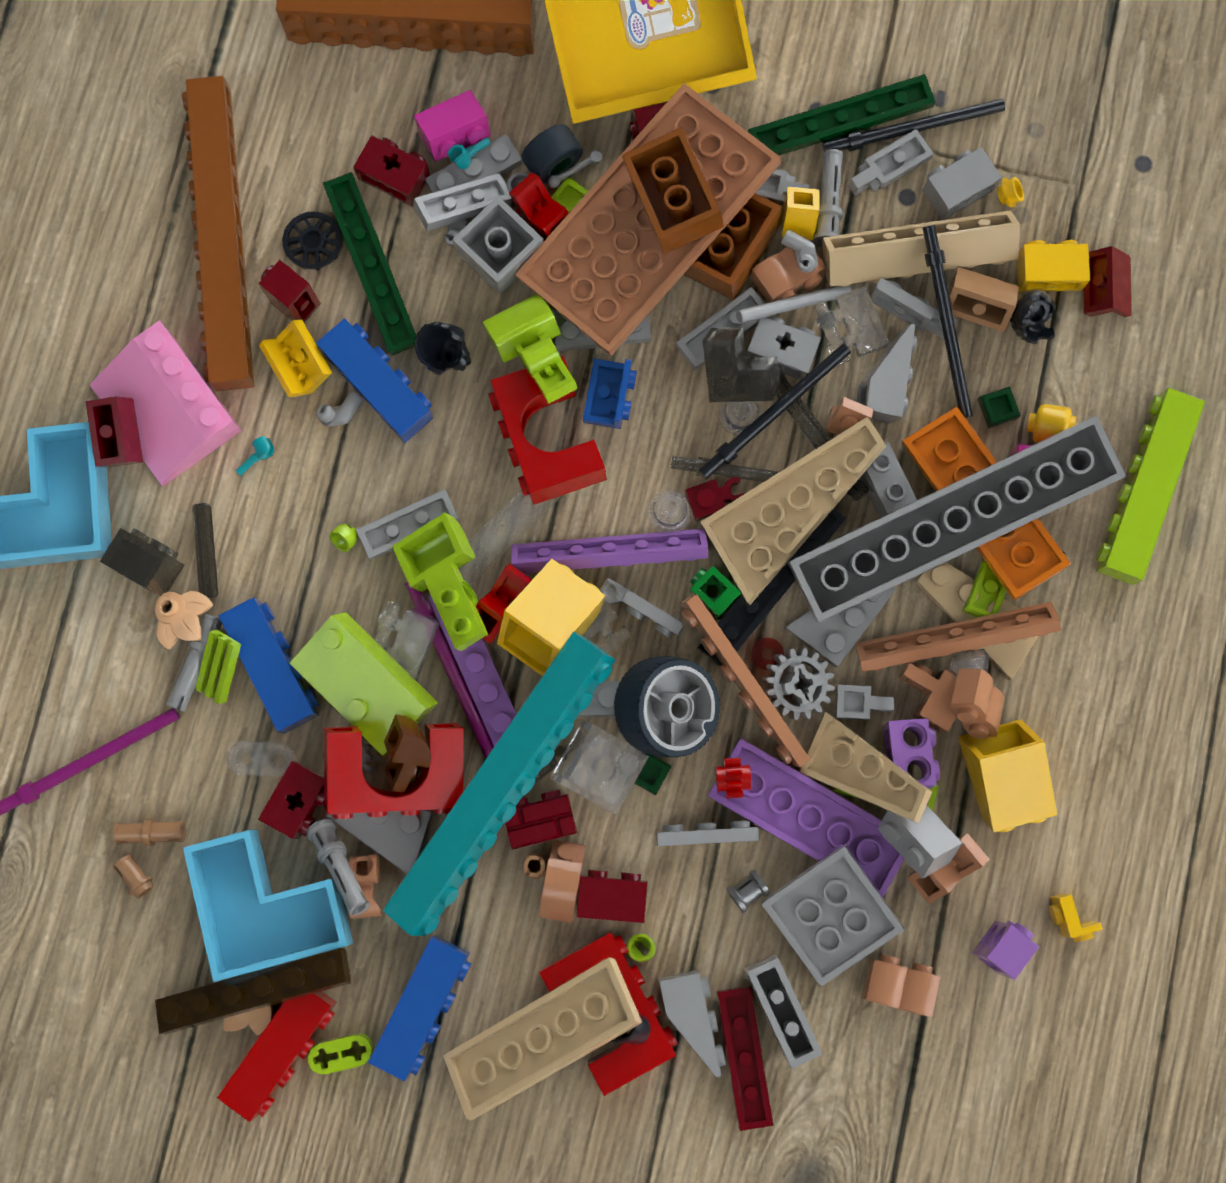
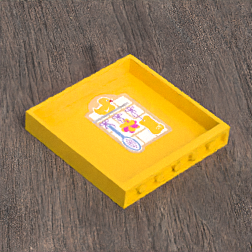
M544 0L572 124L669 101L683 84H686L699 94L757 79L742 0Z

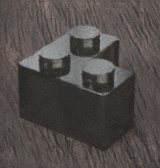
M743 327L711 328L702 341L709 403L773 401L780 388L778 356L746 357Z
M120 528L99 561L159 596L169 592L184 567L183 563L176 560L177 552L159 541L151 539L133 528L131 533Z

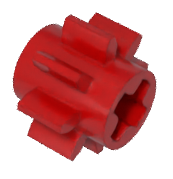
M725 758L724 766H716L717 792L726 791V799L743 798V790H751L750 765H741V758Z

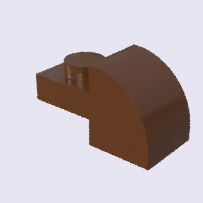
M395 715L384 740L390 757L385 773L392 791L405 793L410 780H413L416 775L417 766H430L431 752L420 726L409 717Z

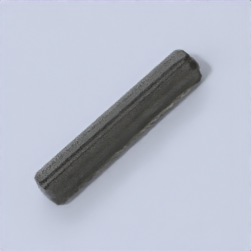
M198 503L192 506L198 588L201 594L210 599L218 596L212 509L208 503Z

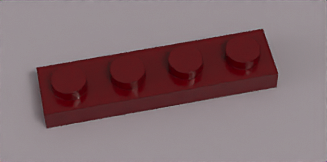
M751 986L717 991L739 1130L745 1131L774 1126Z

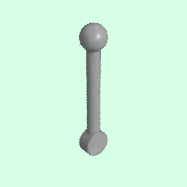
M594 150L586 160L558 176H550L548 179L549 186L556 188L562 180L591 163L594 165L599 164L602 154Z

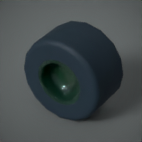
M558 124L547 128L532 139L524 148L521 158L529 172L539 176L543 184L548 183L550 176H558L574 167L583 154V147L568 126Z

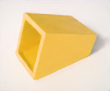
M551 559L504 611L497 644L543 676L573 632L581 636L585 634L600 613L605 595L595 585L587 583L575 575L569 567Z
M1021 719L999 725L997 737L976 739L970 736L969 733L958 736L982 819L993 833L1008 832L1016 826L1027 823H1041L1048 817L1058 815L1045 742Z

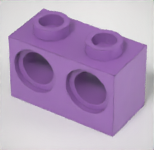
M928 718L888 721L883 726L886 757L906 772L908 764L917 765L922 772L921 779L917 781L928 789L936 786V780L940 779V767L938 761L933 760L932 747L936 745V735L934 728L929 727ZM904 731H911L917 736V746H909L905 743L903 739Z
M995 921L975 947L972 954L998 974L1015 980L1039 946L1031 940L1034 935L1021 924H1014L1011 921L1007 923Z

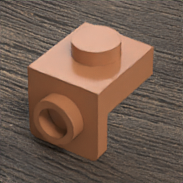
M843 397L839 405H834L830 410L826 431L839 435L866 417L871 420L873 409Z

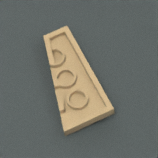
M825 712L807 754L811 760L802 766L800 773L919 824L932 791L834 716Z

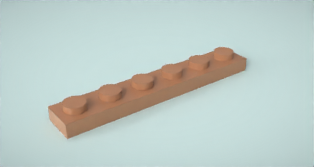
M692 595L680 604L685 609L681 612L682 616L691 628H698L703 636L700 641L706 651L711 656L716 654L722 663L719 666L721 673L729 683L734 681L741 691L738 694L739 699L748 710L753 708L760 718L756 721L757 725L766 737H773L778 745L775 750L781 760L786 765L791 763V765L801 767L811 760L698 595Z
M1052 602L862 641L856 643L862 672L881 670L885 667L903 663H914L918 660L932 657H944L966 650H978L982 647L1000 643H1012L1019 639L1045 636L1049 633L1061 631V625Z

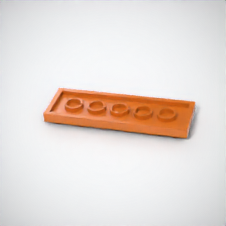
M957 407L902 441V446L935 492L997 463ZM1038 518L976 547L1013 601L1063 571L1071 564Z

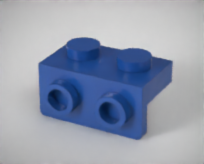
M594 358L583 423L621 429L622 420H629L632 401H626L628 389L634 390L637 370H631L632 360L625 359V363Z

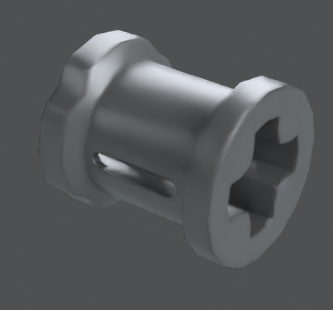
M755 870L750 871V876L735 887L729 886L726 888L730 897L743 914L748 911L747 907L761 896L767 897L771 894Z

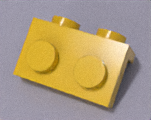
M302 319L293 320L275 339H266L259 344L288 397L312 394L332 374L331 369Z

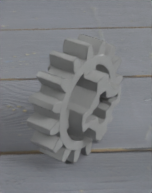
M798 648L797 653L794 649H785L786 658L781 654H776L774 658L777 664L766 665L771 674L770 677H762V681L769 683V688L763 691L766 695H772L773 698L770 701L774 707L779 706L778 713L780 715L786 716L789 713L790 719L798 720L801 714L802 718L810 719L811 710L815 713H821L823 710L820 703H830L831 700L826 696V692L833 691L835 687L829 685L827 680L834 677V674L824 671L829 664L827 661L821 660L817 662L819 653L810 652L808 654L806 648ZM801 662L809 665L814 672L806 671L805 665L801 664ZM800 678L802 684L798 685V689H795L794 683L799 682ZM782 695L790 696L796 706L788 703Z

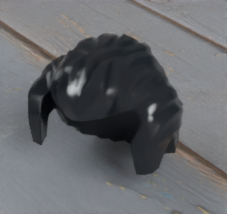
M1042 290L1027 292L1017 301L1016 308L1010 318L1016 335L1030 344H1037L1038 340L1053 339L1055 337L1053 328L1045 327L1044 323L1052 317L1055 311V302L1050 299L1048 293Z
M435 321L422 326L415 337L414 345L416 346L415 352L418 359L435 375H441L450 369L463 372L466 366L472 362L470 352L464 340V331L458 326Z

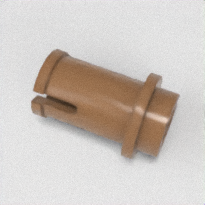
M538 852L527 855L522 865L526 876L532 879H539L545 876L548 859L545 855ZM532 860L540 861L541 869L538 872H533L530 869V862Z
M131 854L121 858L112 867L130 889L128 891L130 896L134 895L139 899L153 889L152 877H146Z

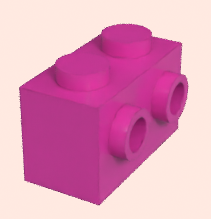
M471 90L414 115L419 136L435 162L449 157L448 150L454 145H462L464 148H467L491 136L487 115Z

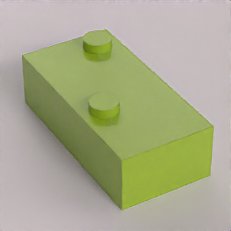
M347 612L331 615L290 662L352 726L359 727L362 736L382 756L388 754L384 740L395 715L409 717L419 725L438 704Z

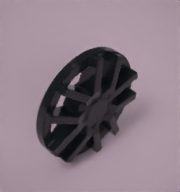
M305 212L293 218L286 226L282 238L283 248L287 257L304 270H321L320 268L331 264L338 258V254L343 246L341 231L336 222L328 215L320 212ZM317 218L319 221L312 227L308 219ZM304 220L308 228L301 231L296 224ZM325 222L329 223L331 226L322 232L320 229ZM294 228L299 236L289 238L290 232ZM335 231L337 240L328 237ZM300 243V247L289 250V245ZM325 245L335 246L334 251L331 252L325 249ZM320 253L328 256V258L320 262ZM303 254L302 262L296 259L294 256ZM310 254L315 255V263H308Z

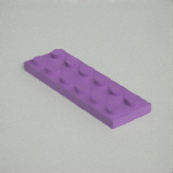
M740 738L729 758H741V765H750L751 790H743V798L726 799V791L717 792L715 781L707 796L818 862L842 845H845L880 895L884 897L904 858L878 830L882 820Z

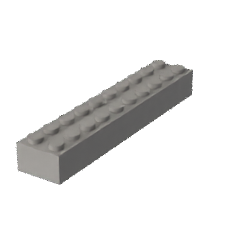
M1096 415L787 563L815 621L820 622L1126 477V474Z

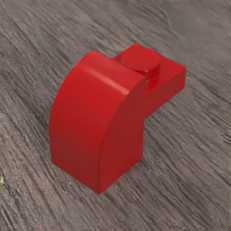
M533 172L509 192L518 208L516 210L517 214L543 238V241L548 238L569 214L564 206L551 198L540 177Z
M508 564L503 569L490 592L481 598L476 605L477 611L488 632V635L482 639L489 644H492L499 636L506 608L532 581L531 578L511 564Z

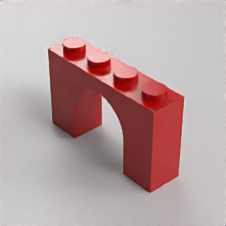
M560 356L561 360L568 369L564 356ZM526 368L490 380L493 392L488 393L493 411L500 410L503 420L497 421L504 440L508 438L511 440L513 448L507 450L513 468L520 466L523 476L517 479L523 496L530 495L533 505L607 480L605 466L595 439L561 451L549 452L534 447L524 437L525 427L533 414L544 407L576 397L575 390L548 403Z
M458 723L425 724V740L431 752L430 766L422 768L416 780L407 786L405 793L377 789L364 779L362 772V732L358 726L324 727V808L327 815L333 814L335 819H349L353 817V813H367L368 817L387 816V812L400 811L401 815L413 816L421 814V810L434 809V813L449 814L463 793V727Z
M611 931L539 971L548 991L551 992L605 959L613 958L618 965L638 1013L648 1019L651 1031L644 1043L640 1045L618 1043L588 1060V1067L603 1096L675 1057L676 1052L673 1047L678 1045L669 1025L663 1028L657 1018L662 1012L653 995L647 998L641 985L646 982L637 965L630 967L624 955L628 954L629 950L620 934L614 937Z

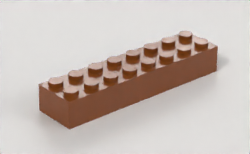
M277 0L276 12L288 41L300 45L315 42L324 43L328 46L352 44L360 48L385 46L392 50L407 47L416 48L420 51L443 49L452 53L478 51L484 55L498 52L509 53L517 57L524 56L525 54H534L536 27L534 0Z

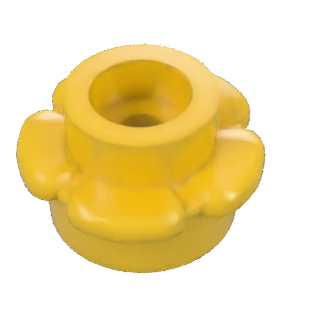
M1004 177L1001 179V185L997 187L999 201L1003 205L1007 204L1010 208L1016 207L1017 203L1024 200V192L1017 177L1010 179Z

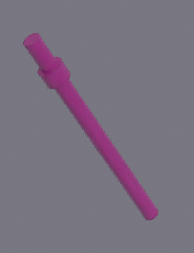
M406 582L405 586L415 605L413 611L418 621L422 620L483 754L487 758L494 748L493 742L433 615L435 614L430 601L426 600L423 592L411 588L409 583Z
M171 708L34 783L29 781L19 786L17 792L0 800V815L23 803L26 805L40 798L39 794L179 720L180 715L175 708Z

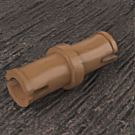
M146 819L144 823H116L113 838L117 845L144 843L145 846H154L156 842H184L186 826L183 820L177 822H156L154 819Z

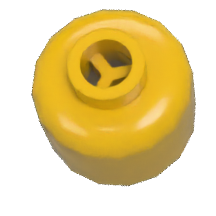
M1042 404L1039 406L1037 414L1030 413L1027 432L1033 433V441L1037 444L1075 426L1077 416H1072V411L1069 407Z

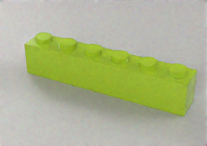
M1167 388L1159 396L1155 395L1148 408V413L1151 414L1149 423L1142 427L1137 442L1141 443L1138 454L1135 453L1132 456L1127 467V471L1131 473L1127 484L1124 483L1121 486L1117 495V501L1120 502L1118 511L1111 515L1106 527V531L1110 532L1107 542L1101 544L1096 555V561H1099L1097 572L1131 585L1144 580L1206 401L1172 388Z

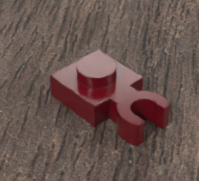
M739 477L728 479L722 487H718L717 481L714 479L685 489L695 522L708 518L725 507L724 502L728 501L731 503L745 494L733 495L730 492L731 486L740 483Z

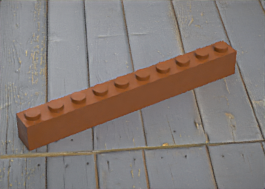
M224 76L186 79L187 92H182V101L189 117V121L184 123L187 140L191 143V151H187L188 167L190 170H193V181H189V191L192 200H195L196 209L191 211L193 228L197 230L198 240L194 241L193 247L195 257L200 261V271H196L197 287L199 290H202V301L198 302V312L201 321H204L205 332L200 334L203 351L207 353V363H203V375L205 381L209 382L216 391L255 388L231 89Z

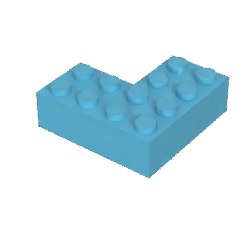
M89 422L27 429L31 493L0 496V569L113 557L107 467L95 466Z
M247 830L183 847L213 982L354 943L344 900L333 878L273 894L258 830Z

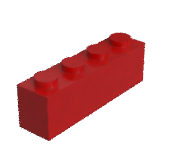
M322 991L283 1002L217 1099L248 1122H251L258 1115L263 1118L275 1102V1099L271 1096L277 1087L284 1088L296 1071L291 1068L298 1057L304 1060L316 1042L312 1040V1037L318 1028L324 1031L334 1018L336 1013L332 1011V1008L337 1002Z

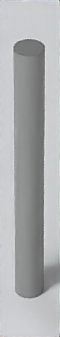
M834 286L738 310L736 312V319L739 323H744L850 296L852 289L851 286Z

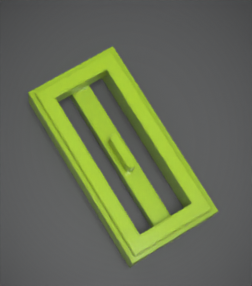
M219 630L209 632L195 690L198 692L205 691L204 696L207 698L214 697V702L217 704L227 702L241 647L239 642ZM228 645L227 651H226V655H225V659L223 660L224 654H225V650H226V646Z

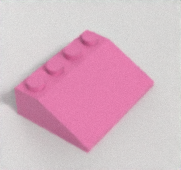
M160 320L133 338L90 384L99 399L114 396L133 398L142 458L162 486L172 481L242 431L174 336Z

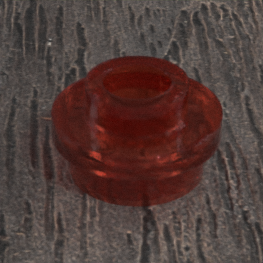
M767 637L758 640L754 644L751 657L753 663L758 668L768 671L766 665H776L777 662L774 657L770 660L765 659L762 656V650L770 648L773 650L774 656L776 654L784 656V649L776 639Z

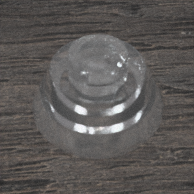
M735 394L728 397L722 403L719 410V421L727 433L737 436L762 414V409L753 397L746 394Z
M661 491L649 503L648 518L653 527L660 532L681 531L688 525L691 519L692 509L689 500L678 491Z
M984 648L961 651L959 656L953 657L951 674L956 676L957 679L959 669H983L988 673L989 654Z

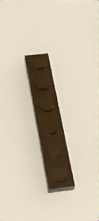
M337 948L156 999L159 1034H170L350 984L351 977L346 949Z

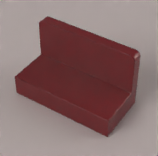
M1113 246L1089 251L1090 281L1083 288L1084 314L1092 317L1115 312L1123 317L1131 316L1130 255Z

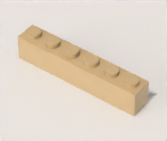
M1010 210L824 237L823 263L826 266L824 274L830 287H847L853 283L866 281L876 283L880 281L881 277L883 279L894 277L909 278L914 274L931 273L930 267L926 266L924 254H927L922 229L931 225L936 226L940 250H944L946 263H943L944 271L956 269L958 266L972 269L976 265L1004 264L1007 261L1018 260L1020 223Z

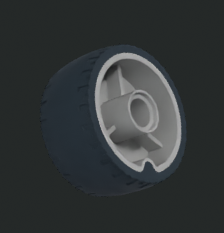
M653 657L634 664L624 674V677L621 678V682H619V686L616 689L614 716L619 732L631 746L653 756L674 758L697 752L710 740L718 724L720 698L714 680L699 664L679 657Z

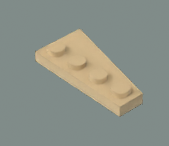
M947 562L920 575L916 584L954 622L976 618L962 612L972 590L974 579ZM1004 599L999 613L1019 608ZM995 602L988 605L987 612L991 613ZM1039 636L1019 639L1012 643H1000L982 647L980 651L1010 681Z

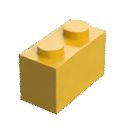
M1034 240L1024 244L1019 251L1017 260L1018 291H1081L1090 281L1088 244H1077L1075 240H1065L1058 244H1046L1043 240Z

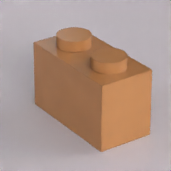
M958 266L948 289L953 316L1005 332L1016 308L1019 286Z

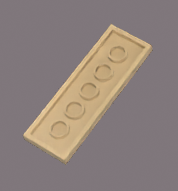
M607 958L444 1054L443 1057L466 1120H474L641 1024L642 1021L615 959Z

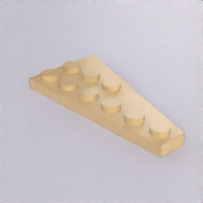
M868 417L701 521L706 533L747 603L750 605L887 447Z

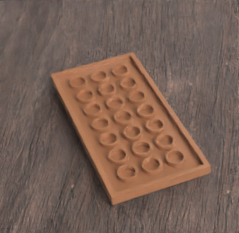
M683 84L515 274L519 281L535 294L542 297L548 305L610 356L615 353L782 163L780 156L686 84ZM682 127L721 211L724 227L664 254L629 176L622 154Z

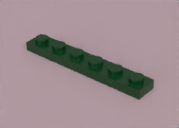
M926 74L750 128L748 133L780 156L844 136L848 132L860 131L933 108L936 101Z
M350 172L323 182L390 356L416 347L414 341L417 335L353 173Z

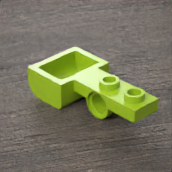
M535 294L482 321L484 330L502 361L506 363L519 356L548 403L578 389L574 378L561 360L551 340L559 336L561 332L551 309L542 297Z
M444 512L392 546L410 587L421 592L426 589L429 590L455 649L462 651L488 635L476 608L478 598L472 587L463 580L459 568L476 557L462 527L453 516Z

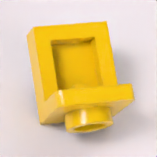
M1062 893L1050 897L1052 905L1049 906L1050 916L1053 923L1059 925L1062 936L1073 938L1074 942H1081L1094 938L1093 932L1103 930L1100 922L1089 921L1080 923L1072 894Z

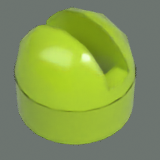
M347 523L340 524L329 533L332 544L342 552H348L356 544L359 536L356 528H351L350 524Z
M646 934L634 935L627 945L629 955L637 962H647L655 955V943ZM639 942L649 951L646 956L636 947Z

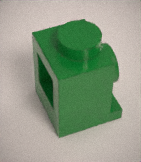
M714 566L708 571L702 568L690 580V583L693 585L690 588V593L698 595L705 607L717 620L741 595V592ZM711 586L716 587L719 594L716 597H709L706 593L707 588Z

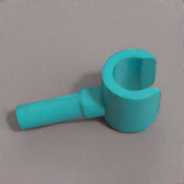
M485 138L467 149L462 145H454L448 150V156L452 162L457 164L458 168L467 169L471 164V157L491 144L490 140Z
M261 436L252 442L255 453L250 455L235 470L240 476L259 460L270 458L274 454V447L269 438Z

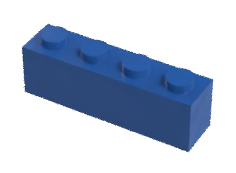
M344 318L318 340L316 344L322 354L398 437L406 443L433 419L429 410L432 404L420 391L415 395L408 387L411 381L399 368L395 372L387 364L390 361L389 357L378 345L373 349L366 340L369 336L358 323L352 326Z
M253 597L218 615L228 636L241 644L239 657L277 732L285 734L319 716L315 708L320 705L311 688L306 690L301 680L303 676L290 664L291 659L286 649L290 648V645L281 630L276 632L271 622L275 619V616L268 603H261V601Z
M436 935L430 938L368 1062L369 1064L404 1082L410 1073L415 1076L417 1075L425 1059V1056L420 1053L426 1042L432 1045L441 1027L436 1021L441 1011L448 1013L456 997V994L451 991L457 980L464 981L472 963L467 961L470 955L469 952Z

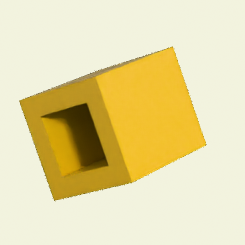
M787 187L782 213V237L785 236L788 230H791L802 237H806L807 240H813L819 215V190Z

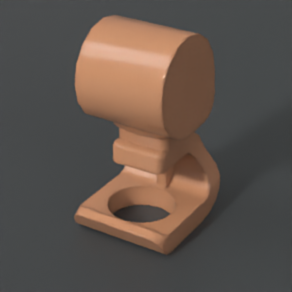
M379 855L351 856L349 865L370 906L365 912L356 916L350 915V918L360 919L385 916V913L382 911L383 909L380 908L373 898L375 896L374 886L380 884L381 880Z

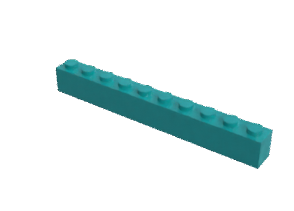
M575 632L571 634L382 910L410 936H427L437 928L440 922L439 917L445 908L456 900L459 895L458 889L465 879L472 876L478 867L477 862L483 853L494 845L497 839L496 834L502 825L513 817L516 812L515 806L522 796L533 788L535 777L539 771L553 759L555 748L561 739L566 738L570 734L574 726V720L581 711L590 705L593 699L592 694L599 684L610 676L612 665L616 659L589 639Z

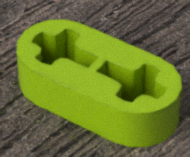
M362 1033L326 1040L318 1043L310 1050L308 1064L318 1074H329L359 1067L371 1058L374 1052V1045L372 1040ZM354 1041H358L359 1046L366 1047V1051L361 1054V1059H357L356 1054H344V1050L354 1046ZM321 1049H325L326 1054L338 1053L337 1058H333L328 1062V1067H324L323 1062H317L316 1056L321 1054Z

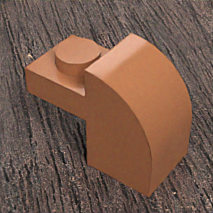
M909 663L903 667L898 678L926 694L913 717L916 719L928 718L930 727H933L941 734L948 732L957 717L951 710L956 678L946 669L940 671L936 678L932 676L933 671L920 663H915V665Z
M968 833L958 838L962 844L951 863L923 879L915 870L907 877L928 904L948 894L962 878L980 869L989 861L987 855Z
M553 840L544 880L539 917L572 923L586 845Z

